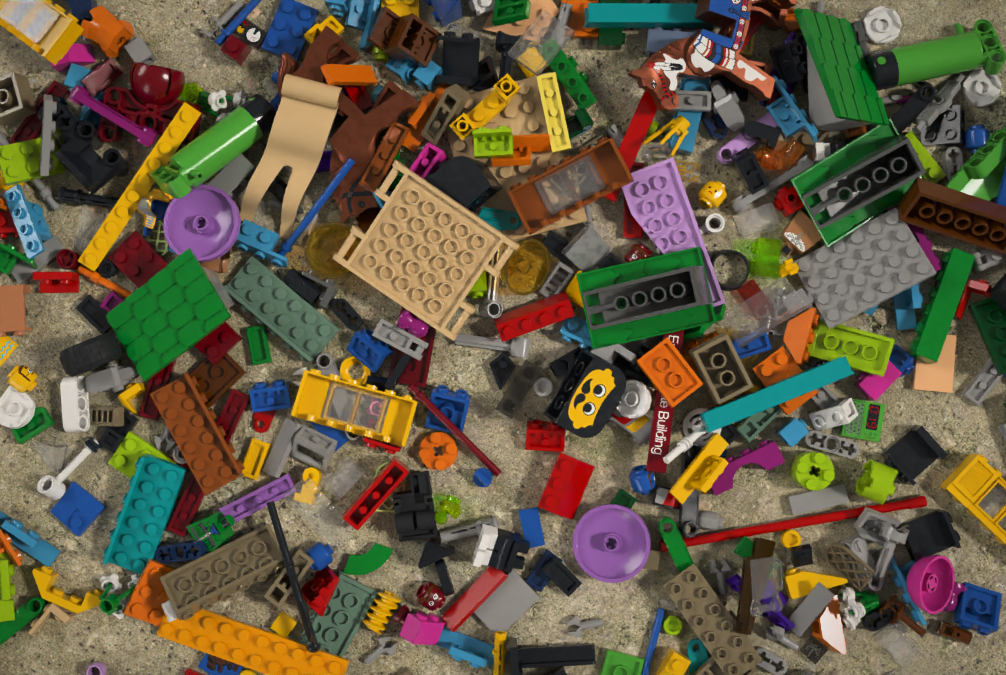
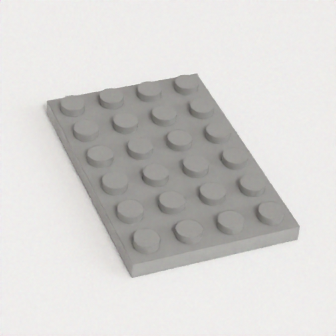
M897 208L860 226L828 248L824 245L792 263H797L799 267L797 275L806 291L811 294L814 304L829 330L937 273L906 222L899 221Z

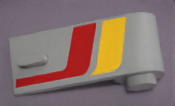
M615 407L611 414V420L633 435L632 440L638 445H647L650 441L652 420L645 415L635 419L623 417Z

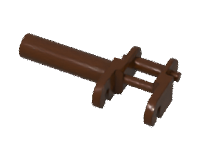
M896 595L890 596V599L888 601L885 600L879 607L878 614H882V610H886L887 607L894 611L895 615L890 621L892 625L896 623L895 620L900 619L921 637L925 635L926 630L905 613H902L903 609H906V603L899 602L896 599ZM893 602L899 606L897 610L891 606Z

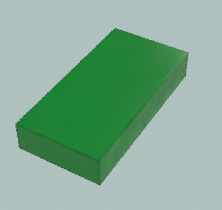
M266 325L245 328L252 366L272 362Z

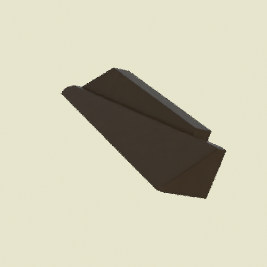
M753 538L752 556L743 557L735 633L750 635L752 632L775 549V541Z

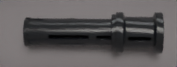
M61 186L58 193L59 203H74L76 206L86 204L113 209L119 200L118 197L84 193L82 189L71 190L64 186Z

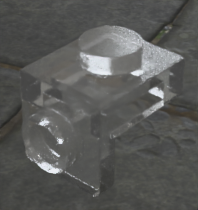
M648 142L645 144L644 150L641 151V160L644 161L645 167L651 166L652 160H667L672 157L670 156L669 142H665L662 145L660 142Z

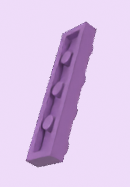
M288 473L220 508L219 511L222 512L224 517L231 515L235 522L266 507V503L276 502L298 489Z

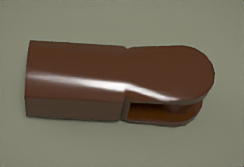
M937 621L939 624L937 630L934 629V632L966 645L970 644L973 636L971 632L944 621ZM947 626L950 627L948 634L944 633Z

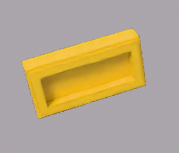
M256 438L251 439L243 460L245 467L242 470L243 476L258 480L271 444Z

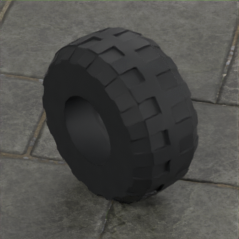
M108 332L64 349L60 352L59 359L66 374L74 377L120 358L122 350L116 336Z

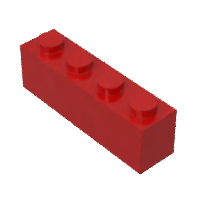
M564 291L503 313L500 317L493 319L501 341L504 342L575 315L570 300Z
M394 456L344 512L343 519L358 531L409 474V467Z

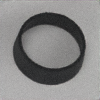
M722 250L714 254L710 259L712 266H714L715 260L725 252H734L740 255L746 263L747 274L740 284L726 286L719 282L721 290L733 291L740 288L746 282L750 271L749 263L746 257L738 251Z

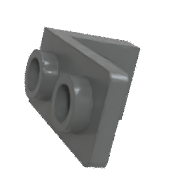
M302 270L301 274L327 287V290H323L319 297V301H321L319 305L329 309L339 290L335 287L336 283L327 278L324 281L319 279V274L308 270V272Z

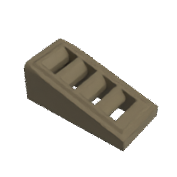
M89 406L90 425L124 426V407ZM100 410H101V422H99V413H100ZM105 411H107V422H105Z

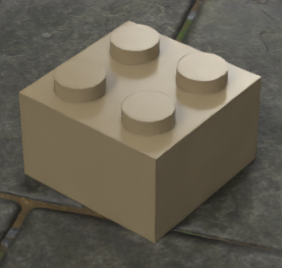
M16 72L0 77L1 125L6 126L37 113L28 77Z

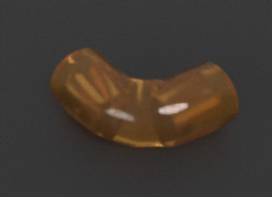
M790 138L783 149L772 151L762 146L757 150L755 156L761 167L770 170H780L793 165L802 156L806 146Z

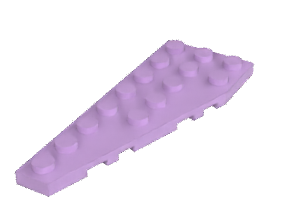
M672 157L631 173L634 181L622 187L631 215L663 255L700 247L713 305L715 307L726 303L674 158Z

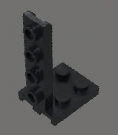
M509 638L511 675H523L522 668L596 664L594 643L521 647V645H517V638Z

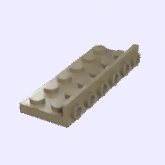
M268 523L160 577V580L175 614L181 621L190 619L201 610L211 608L214 603L220 600L225 601L229 599L232 594L238 591H245L250 585L266 580L273 573L282 572L285 564L278 541Z

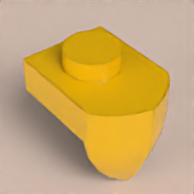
M133 382L125 387L126 391L121 393L118 399L126 409L136 414L137 411L132 399L146 391V387L143 383Z

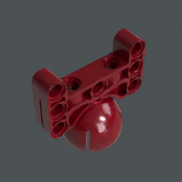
M134 62L130 70L132 89L109 87L104 93L103 104L141 127L147 126L151 128L148 125V119L152 118L154 125L151 129L161 136L173 120L172 118H167L166 115L175 117L184 102L202 113V109L198 104L178 100L185 86L184 72L161 66H149L145 63ZM115 91L119 93L118 100L114 99L113 94ZM129 107L140 109V111L130 110ZM202 114L192 127L191 134L185 137L176 152L182 149L184 144L187 145L199 136ZM101 115L100 139L104 142L119 141L123 135V128ZM109 129L113 130L112 138L108 135Z

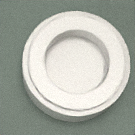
M539 378L534 383V391L539 396H548L553 390V384L548 378Z

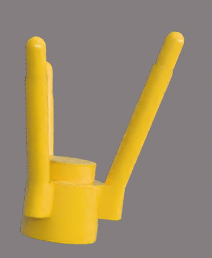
M679 115L676 119L673 118L667 125L644 140L643 144H647L670 128L671 131L660 141V144H664L673 134L680 135L670 154L673 157L684 137L689 133L687 129L690 123L685 117Z

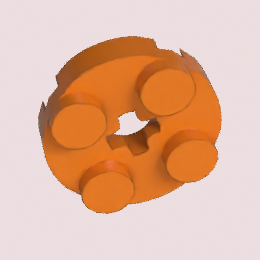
M434 432L422 440L419 456L428 468L444 470L455 462L458 451L457 445L449 434ZM442 446L443 455H434L435 451L433 448Z

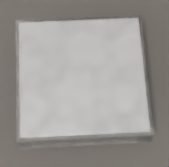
M587 224L561 253L583 273L592 271L613 248Z

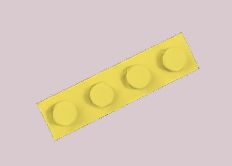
M556 72L536 76L547 130L550 135L552 153L570 150L572 148Z

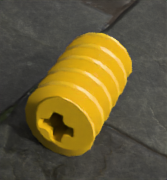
M385 590L384 593H377L381 599H374L377 606H370L374 612L366 613L370 618L369 620L363 619V623L369 629L379 634H383L381 630L387 628L385 623L391 621L388 616L394 615L393 610L398 608L396 603H400L402 600L399 596L388 590Z

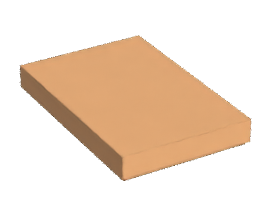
M947 335L938 362L928 364L914 358L913 390L952 393L956 349L955 335Z

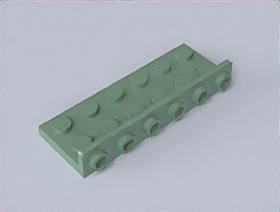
M254 256L248 259L228 285H224L232 300L236 299L241 303L239 306L244 311L252 312L255 315L254 319L261 325L265 323L270 328L268 331L275 337L280 336L285 340L283 342L285 346L291 350L294 348L298 351V356L305 362H313L340 330Z
M339 570L336 575L340 578V581L323 617L313 610L310 618L312 619L311 622L317 642H321L320 649L343 657L378 591L343 574V571ZM303 628L300 634L302 638L299 642L309 645Z

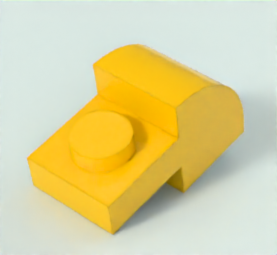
M330 15L321 24L317 23L304 34V38L312 44L326 25L338 35L344 32V27Z

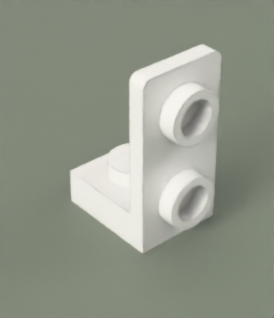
M850 397L841 401L837 406L811 412L809 417L815 430L820 431L848 424L859 414Z

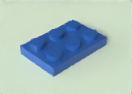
M281 0L261 48L281 57L283 52H287L299 61L307 42L304 34L314 26L319 11L295 0Z

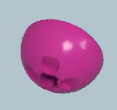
M941 555L926 556L914 563L908 572L906 584L908 594L917 607L927 613L937 614L947 606L952 596L955 582L953 565L947 557Z

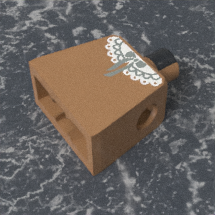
M801 210L793 214L780 234L779 238L784 244L778 251L786 258L792 252L800 255L822 239L813 221Z

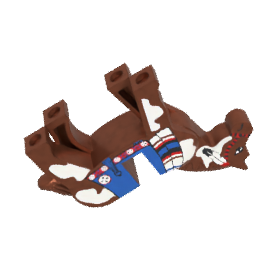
M698 0L695 19L722 28L719 33L716 34L702 29L690 37L672 42L647 58L639 69L633 70L627 75L637 79L639 88H643L651 94L656 108L661 112H668L679 105V97L675 92L677 77L702 80L715 76H725L738 86L751 91L757 100L765 101L770 99L775 84V79L770 76L773 64L747 60L739 52L746 38L750 15L762 19L769 30L777 31L783 28L787 10L795 6L797 0Z

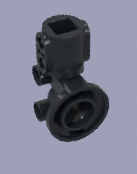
M62 97L53 98V102H57L56 114H52V121L56 122L55 133L63 145L54 155L74 177L94 195L115 176L123 177L127 175L129 166L120 152L110 148L104 152L103 158H101L94 150H99L104 142L100 139L99 133L93 124L83 119L80 120L67 107V102ZM43 106L40 108L37 114V118L41 123L43 115Z

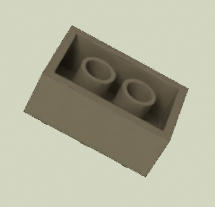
M722 333L688 350L714 403L721 404L754 387L728 334Z

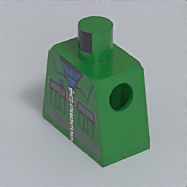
M219 511L193 522L186 528L194 540L199 539L206 544V554L222 547L234 535L231 526L235 524V520L231 515L224 517L222 512Z

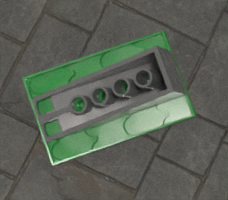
M888 118L890 125L874 126L867 133L860 135L790 179L827 248L898 203L917 177L922 179L921 175L927 173L909 138L899 135L891 118Z
M700 247L576 274L593 350L717 322Z

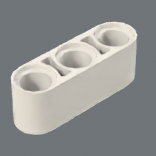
M84 376L65 377L60 383L63 428L68 433L85 432L90 427L89 397L84 383L86 380Z

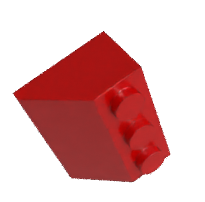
M559 452L537 506L573 520L595 466Z

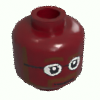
M642 243L639 245L633 244L624 255V259L628 263L652 257V251Z
M433 582L423 583L416 593L418 603L430 611L442 608L446 601L443 589Z

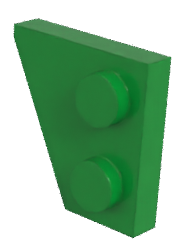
M495 0L491 22L494 26H500L529 19L530 1Z
M38 407L35 408L34 416L28 424L18 429H11L18 444L23 445L55 423L47 408Z

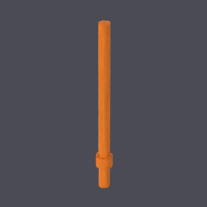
M82 265L77 270L80 274L90 278L91 282L101 284L125 298L132 294V292L104 278L97 271L93 272Z

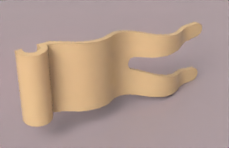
M290 74L285 75L281 90L282 98L273 121L266 149L243 196L240 211L241 224L244 219L250 222L253 221L259 203L281 169L288 165L292 167V174L282 203L280 237L286 240L292 235L299 204L318 168L338 110L341 87Z

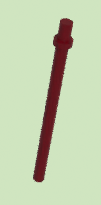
M413 383L407 387L414 395V399L416 401L419 400L496 477L502 472L424 395L425 392L423 390H419Z

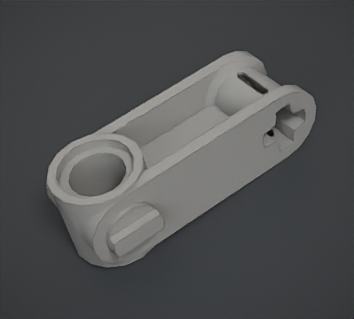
M854 534L841 541L840 544L846 546L875 570L876 564L864 539L858 534ZM844 555L845 560H850L849 555ZM847 563L849 569H853L852 564ZM855 564L856 569L861 570L860 564ZM851 572L853 578H856L855 573ZM858 573L859 578H864L863 573ZM872 575L862 591L880 590L883 586L882 578Z

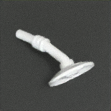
M696 408L686 415L683 421V431L686 437L677 443V447L663 457V461L666 464H669L680 453H685L693 446V442L705 446L709 440L703 441V439L710 437L712 433H721L722 428L702 436L706 432L700 416L693 419L692 422L689 421L694 415L710 409ZM688 428H691L693 433L689 434Z

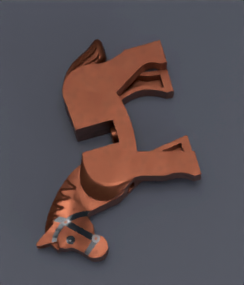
M326 25L307 49L301 66L287 52L281 54V66L277 79L279 96L282 98L281 90L286 74L327 84L321 66L324 64L350 65L358 62L361 57L343 41L342 37ZM388 80L370 112L366 115L344 94L340 93L337 114L345 121L329 140L333 147L330 161L331 181L349 157L355 160V164L333 192L336 202L342 211L341 223L343 224L351 216L360 217V214L364 213L367 209L381 208L373 193L358 186L376 152L379 133L395 123L403 113L416 109L419 105V102L404 89L401 90L391 80Z

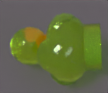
M447 494L446 499L439 502L438 507L440 511L435 512L436 523H446L448 519L447 514L451 515L453 519L457 518L462 512L460 506L462 500Z

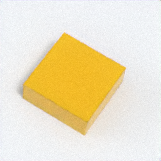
M282 610L270 628L279 635L288 637L298 621Z

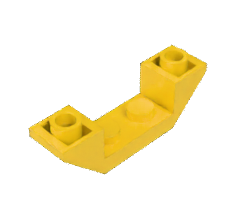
M508 73L493 86L494 90L467 115L465 113L461 114L449 125L462 141L472 135V130H477V128L488 124L509 105L520 90L519 85Z
M42 565L33 569L32 573L43 599L77 614L99 605L101 601L99 596L104 592L102 589L95 588L88 591L82 601V598L79 596L65 594V591L61 588H52L59 574L54 572L52 567Z

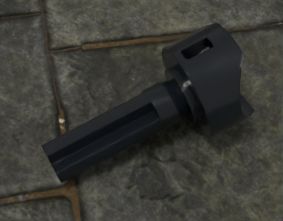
M502 31L496 33L495 49L501 53L499 80L507 73L511 75L512 55L520 52L521 35H509Z

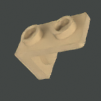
M49 602L43 609L44 614L40 618L37 617L31 623V630L28 634L33 635L37 633L52 614H54L57 621L65 624L72 621L77 614Z

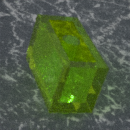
M758 237L751 243L750 252L753 254V261H750L749 272H751L752 278L773 280L778 278L781 239Z

